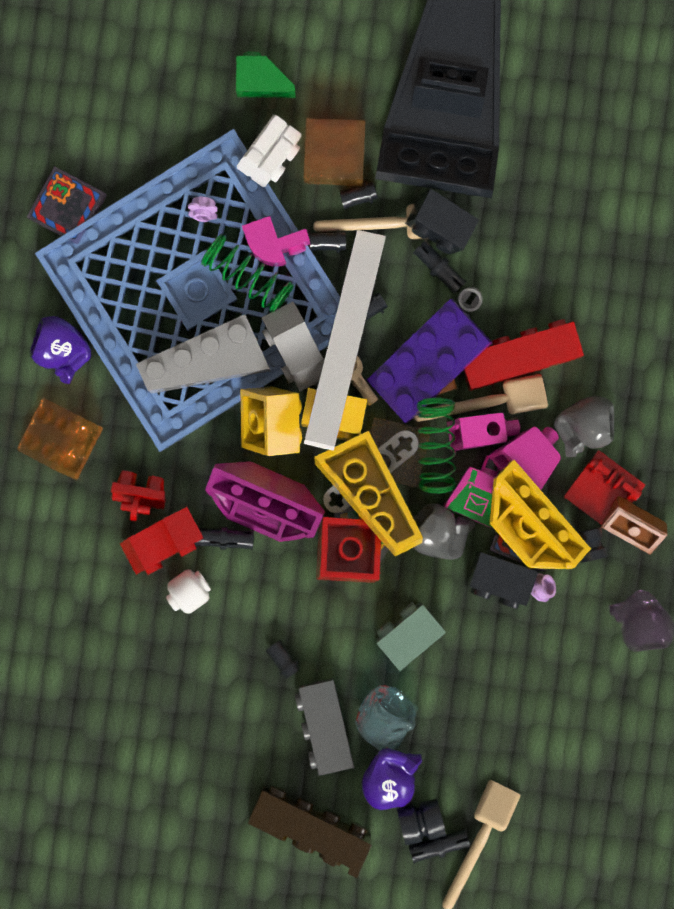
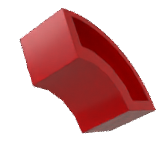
M188 507L127 538L120 545L135 574L146 571L147 575L163 568L161 562L177 553H180L181 557L196 550L195 543L202 540L203 536Z

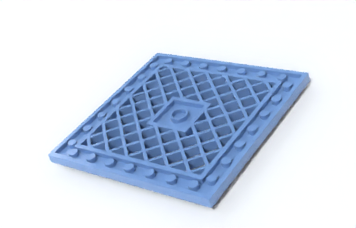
M234 129L35 253L159 452L241 402L240 389L265 387L284 375L281 368L286 365L276 345H273L262 352L271 372L220 380L211 385L210 383L193 385L190 387L203 390L187 400L185 399L188 387L182 388L179 401L166 398V391L160 392L159 395L158 393L151 394L147 390L136 366L139 362L133 354L146 355L147 359L159 354L154 352L157 337L172 340L171 348L177 345V341L183 343L189 340L179 337L182 322L188 331L196 327L194 336L196 337L200 335L202 326L216 328L224 324L227 311L245 314L246 317L250 315L259 318L269 314L270 306L264 309V313L248 310L251 300L248 298V293L254 278L249 282L248 288L243 287L236 290L235 285H233L235 275L229 279L227 284L226 280L223 281L219 269L210 271L209 265L206 267L201 265V260L207 250L198 254L200 241L212 244L215 240L214 238L202 236L205 222L199 221L197 235L182 231L185 217L192 218L188 215V211H186L189 197H208L216 203L224 204L222 218L208 222L220 224L218 236L224 233L225 226L240 229L237 244L225 241L223 245L224 247L234 249L239 244L234 254L233 263H229L228 269H231L230 275L240 266L237 265L240 251L251 252L249 246L242 245L244 238L242 226L247 224L250 211L256 221L270 216L277 238L298 232L269 184L266 187H262L252 180L251 176H247L237 169V164L243 158L247 149ZM225 171L229 178L221 177L218 175ZM214 181L229 184L226 199L211 196ZM208 182L206 194L193 192ZM234 186L245 203L231 200ZM184 197L181 210L169 207ZM230 206L245 209L242 223L227 220ZM165 212L180 215L176 230L162 227ZM159 213L156 225L143 223ZM134 228L131 241L119 238ZM140 228L155 231L152 245L137 242ZM160 232L175 235L172 250L157 247ZM78 234L76 239H72L73 236ZM180 237L195 240L192 255L177 251ZM115 243L130 246L127 261L112 258ZM109 244L107 256L94 254ZM307 245L305 246L306 251L292 256L289 255V252L283 254L286 261L285 267L292 277L278 274L276 279L286 282L291 281L294 284L289 297L284 302L287 304L294 302L295 305L308 307L304 322L319 351H322L329 345L340 296ZM135 248L150 251L147 266L132 263ZM156 252L170 255L167 270L152 267ZM219 253L213 260L212 269L222 262L217 260ZM176 257L188 259V261L173 270ZM255 257L253 268L245 267L243 272L250 273L252 276L258 269L259 260ZM91 259L105 262L102 277L87 274ZM84 260L81 271L77 264ZM111 263L125 266L122 281L108 278ZM274 266L273 273L261 271L259 276L271 278L278 272L279 267ZM131 268L145 271L142 286L128 283ZM151 272L164 275L156 280L162 290L148 287ZM87 279L100 282L98 295L95 294ZM276 279L268 292L266 304L276 296L273 294ZM106 283L121 286L117 301L103 298ZM296 284L308 302L293 299ZM126 288L141 291L138 306L123 303ZM252 290L251 295L256 294L258 291ZM233 291L247 294L244 308L229 306L237 301ZM146 292L161 295L158 311L143 307ZM261 292L258 296L263 297L265 292ZM166 297L178 315L163 312ZM102 303L116 306L113 321ZM122 308L136 311L133 326L118 323ZM313 309V311L317 315V318L309 322L311 311ZM221 311L219 324L205 321ZM142 312L156 315L153 331L138 328ZM162 317L177 320L174 335L159 332ZM263 320L259 333L253 332L255 338H258L257 342L260 348L262 340H266L262 333L266 327ZM117 328L132 331L129 345ZM137 332L152 336L149 351L134 348ZM164 402L178 406L169 411Z

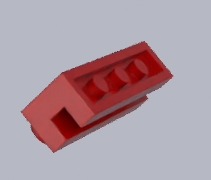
M565 319L549 323V329L538 332L537 327L520 332L521 337L510 340L509 336L492 340L493 346L487 347L464 369L468 390L472 391L583 357L584 353L575 323L566 324Z

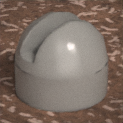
M475 287L465 288L459 295V305L468 312L477 310L483 301L482 293ZM472 292L476 293L477 295L471 305L465 303Z

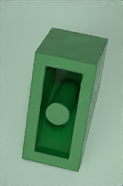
M250 51L244 52L243 56L236 57L237 97L296 98L295 85L266 56H261L259 52Z

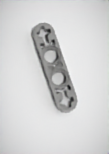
M400 431L378 448L380 454L387 455L391 460V465L388 469L390 473L417 451L418 439L410 431ZM401 436L404 439L410 437L413 440L410 444L412 450L409 452L406 449L400 451L397 455L402 459L396 462L395 457L390 451L386 450V447L391 445L394 450L399 446L400 442L398 439ZM334 486L326 491L323 500L325 507L330 512L341 513L351 506L343 498L342 502L344 505L341 508L337 505L331 507L329 502L332 499L329 495L333 492L339 495L340 492Z

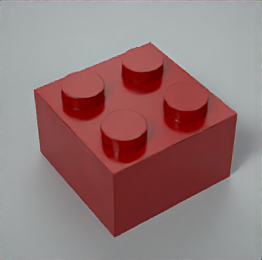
M322 517L318 529L316 579L369 583L379 581L381 540L363 519Z

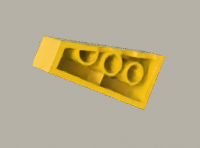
M369 431L336 446L334 451L327 450L315 456V465L394 556L422 543L423 536Z

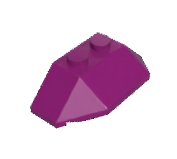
M251 461L215 464L205 489L209 496H212L215 504L227 519L279 542L298 540L304 537L313 538L325 513L304 484Z

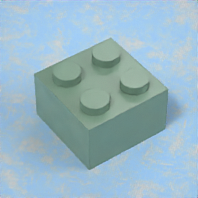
M411 602L399 613L402 617L395 624L389 621L377 631L379 636L376 639L377 645L399 671L446 633L421 602L417 605Z

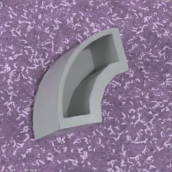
M294 302L262 317L267 328L262 333L270 347L276 345L286 365L281 369L288 383L295 382L299 391L318 383L324 359Z

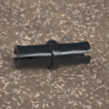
M427 240L413 252L431 270L430 274L433 277L437 276L453 295L467 282L448 264L450 261L446 257L443 259Z
M222 527L221 529L199 528L203 539L195 543L196 546L220 547V550H226L227 548L253 550L254 531L228 530V527Z
M462 829L461 831L447 834L444 837L408 846L412 854L413 863L415 864L416 862L436 856L443 858L446 853L466 847L469 848L470 843L466 830Z

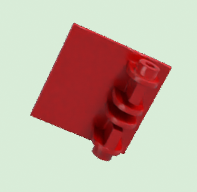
M598 450L564 495V498L602 525L618 496L633 503L641 496L645 484Z

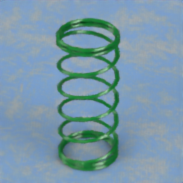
M220 234L204 254L201 265H204V267L209 265V270L215 271L227 261L222 273L223 281L229 280L241 269L235 283L236 290L242 289L254 278L249 289L248 298H255L268 286L261 306L262 308L270 306L269 313L279 309L289 296L294 284L291 281L288 282L264 306L265 299L278 276V272L256 294L251 296L253 287L265 263H262L255 273L243 285L238 287L241 275L252 254H249L242 264L225 278L226 270L239 244L234 247L218 266L212 269L213 260L226 241V235Z
M447 398L423 399L417 403V409L422 411L417 414L418 417L435 418L444 416L452 420V425L446 428L422 427L417 431L423 434L446 432L451 434L453 438L445 444L424 442L420 443L418 447L421 449L446 447L453 451V455L446 459L421 458L418 462L421 464L446 462L453 466V471L447 474L422 473L418 476L422 479L419 482V488L428 493L450 492L457 486L455 479L449 476L455 472L456 466L448 461L456 454V451L449 446L455 441L456 436L448 430L455 425V420L447 414L455 409V403ZM441 403L450 406L433 408L422 405ZM424 460H437L432 462H424ZM426 475H437L435 477H423ZM431 482H445L453 484L451 486L440 488L423 486L424 484Z

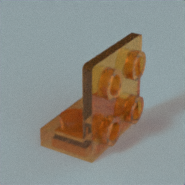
M43 398L17 450L51 469L77 480L103 427Z

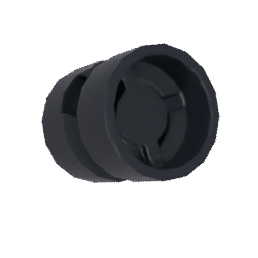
M437 798L421 802L419 808H416L413 804L397 808L406 846L422 842L423 836H427L430 840L446 836Z

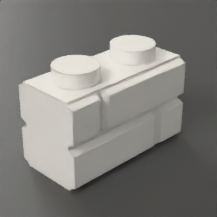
M273 115L237 164V169L245 175L251 176L252 180L262 187H266L270 180L276 183L286 169L282 166V163L285 159L291 162L301 148L297 145L301 138V133L292 126H288L277 115Z

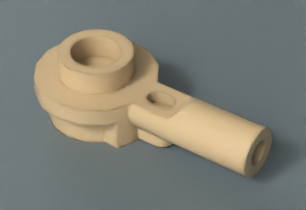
M357 356L351 383L357 388L362 397L367 399V404L370 406L378 398L362 377L363 366L360 358Z

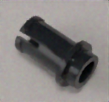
M367 180L364 181L363 185L339 191L344 209L368 201L372 204L373 200L378 199L374 183H367Z
M337 230V233H310L311 251L337 250V253H340V250H346V232L340 233V230Z
M379 292L375 295L372 293L366 321L380 312L382 314L385 313L384 309L388 307Z
M281 640L266 650V653L269 654L281 671L279 673L280 676L284 675L287 679L300 670L298 666L299 661L295 662Z

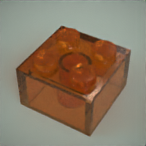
M306 118L304 183L363 185L365 121Z

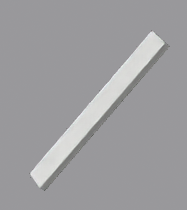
M357 230L304 444L334 451L386 236Z

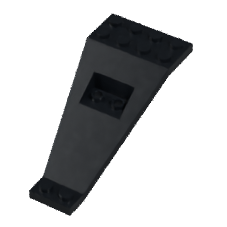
M427 0L384 127L375 179L492 199L499 153L501 0Z

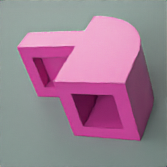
M270 216L242 226L252 254L260 262L269 266L279 267L286 265L284 253L289 252L290 256L306 251L305 246L310 245L306 229L277 238Z

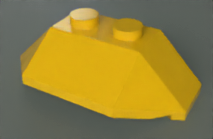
M515 460L510 461L494 478L490 525L523 563L530 569L575 568L591 548Z

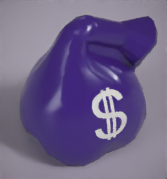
M49 316L39 321L31 344L30 355L37 365L45 369L55 368V375L60 377V381L70 384L75 372L90 360L91 349L83 336L69 322L56 316Z
M385 748L378 752L362 778L363 794L367 802L374 809L386 810L404 807L411 801L415 791L413 773L416 772L418 766L422 763L421 754H405L390 748Z

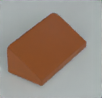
M620 496L614 501L601 525L605 530L650 555L668 535L666 522Z

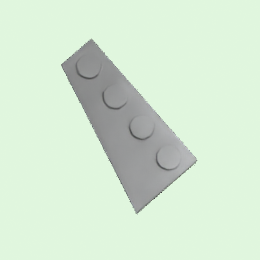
M245 314L136 364L146 388L151 394L271 372Z

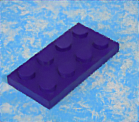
M450 299L380 366L367 381L404 423H409L420 412L417 409L419 401L435 398L492 342L453 299Z

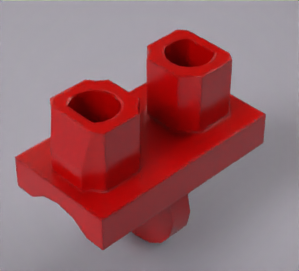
M123 470L117 483H112V500L122 502L120 510L131 512V521H137L139 513L150 515L151 508L162 510L165 508L166 496L164 478L148 476L146 488L136 486L137 474Z

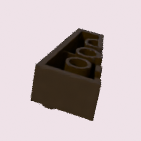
M271 785L270 789L263 787L248 824L281 841H286L287 837L292 839L291 844L305 853L313 854L315 850L319 852V857L323 859V862L333 867L343 864L350 868L347 874L355 878L358 877L372 846L371 835L367 833L368 829L355 822H352L351 825L345 824L340 821L341 817L329 810L321 813L313 809L314 804L305 799L298 798L297 801L286 797V791Z

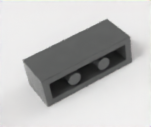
M334 678L300 685V693L294 695L298 712L304 710L306 722L301 723L305 740L311 739L313 751L308 752L311 768H317L319 776L354 768Z

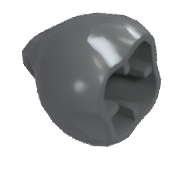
M601 396L583 398L566 408L556 417L554 428L564 442L566 457H576L578 453L584 451L585 446L591 449L602 448L614 440V405L609 399Z
M429 503L413 518L423 536L422 543L413 548L426 556L449 560L457 559L463 555L467 536L476 524L470 518L465 519L461 516L455 518L454 513L442 505Z

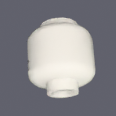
M185 570L169 581L167 588L170 594L166 596V599L175 611L181 609L183 612L190 614L209 600L208 592L211 588L199 571L194 573L191 570Z

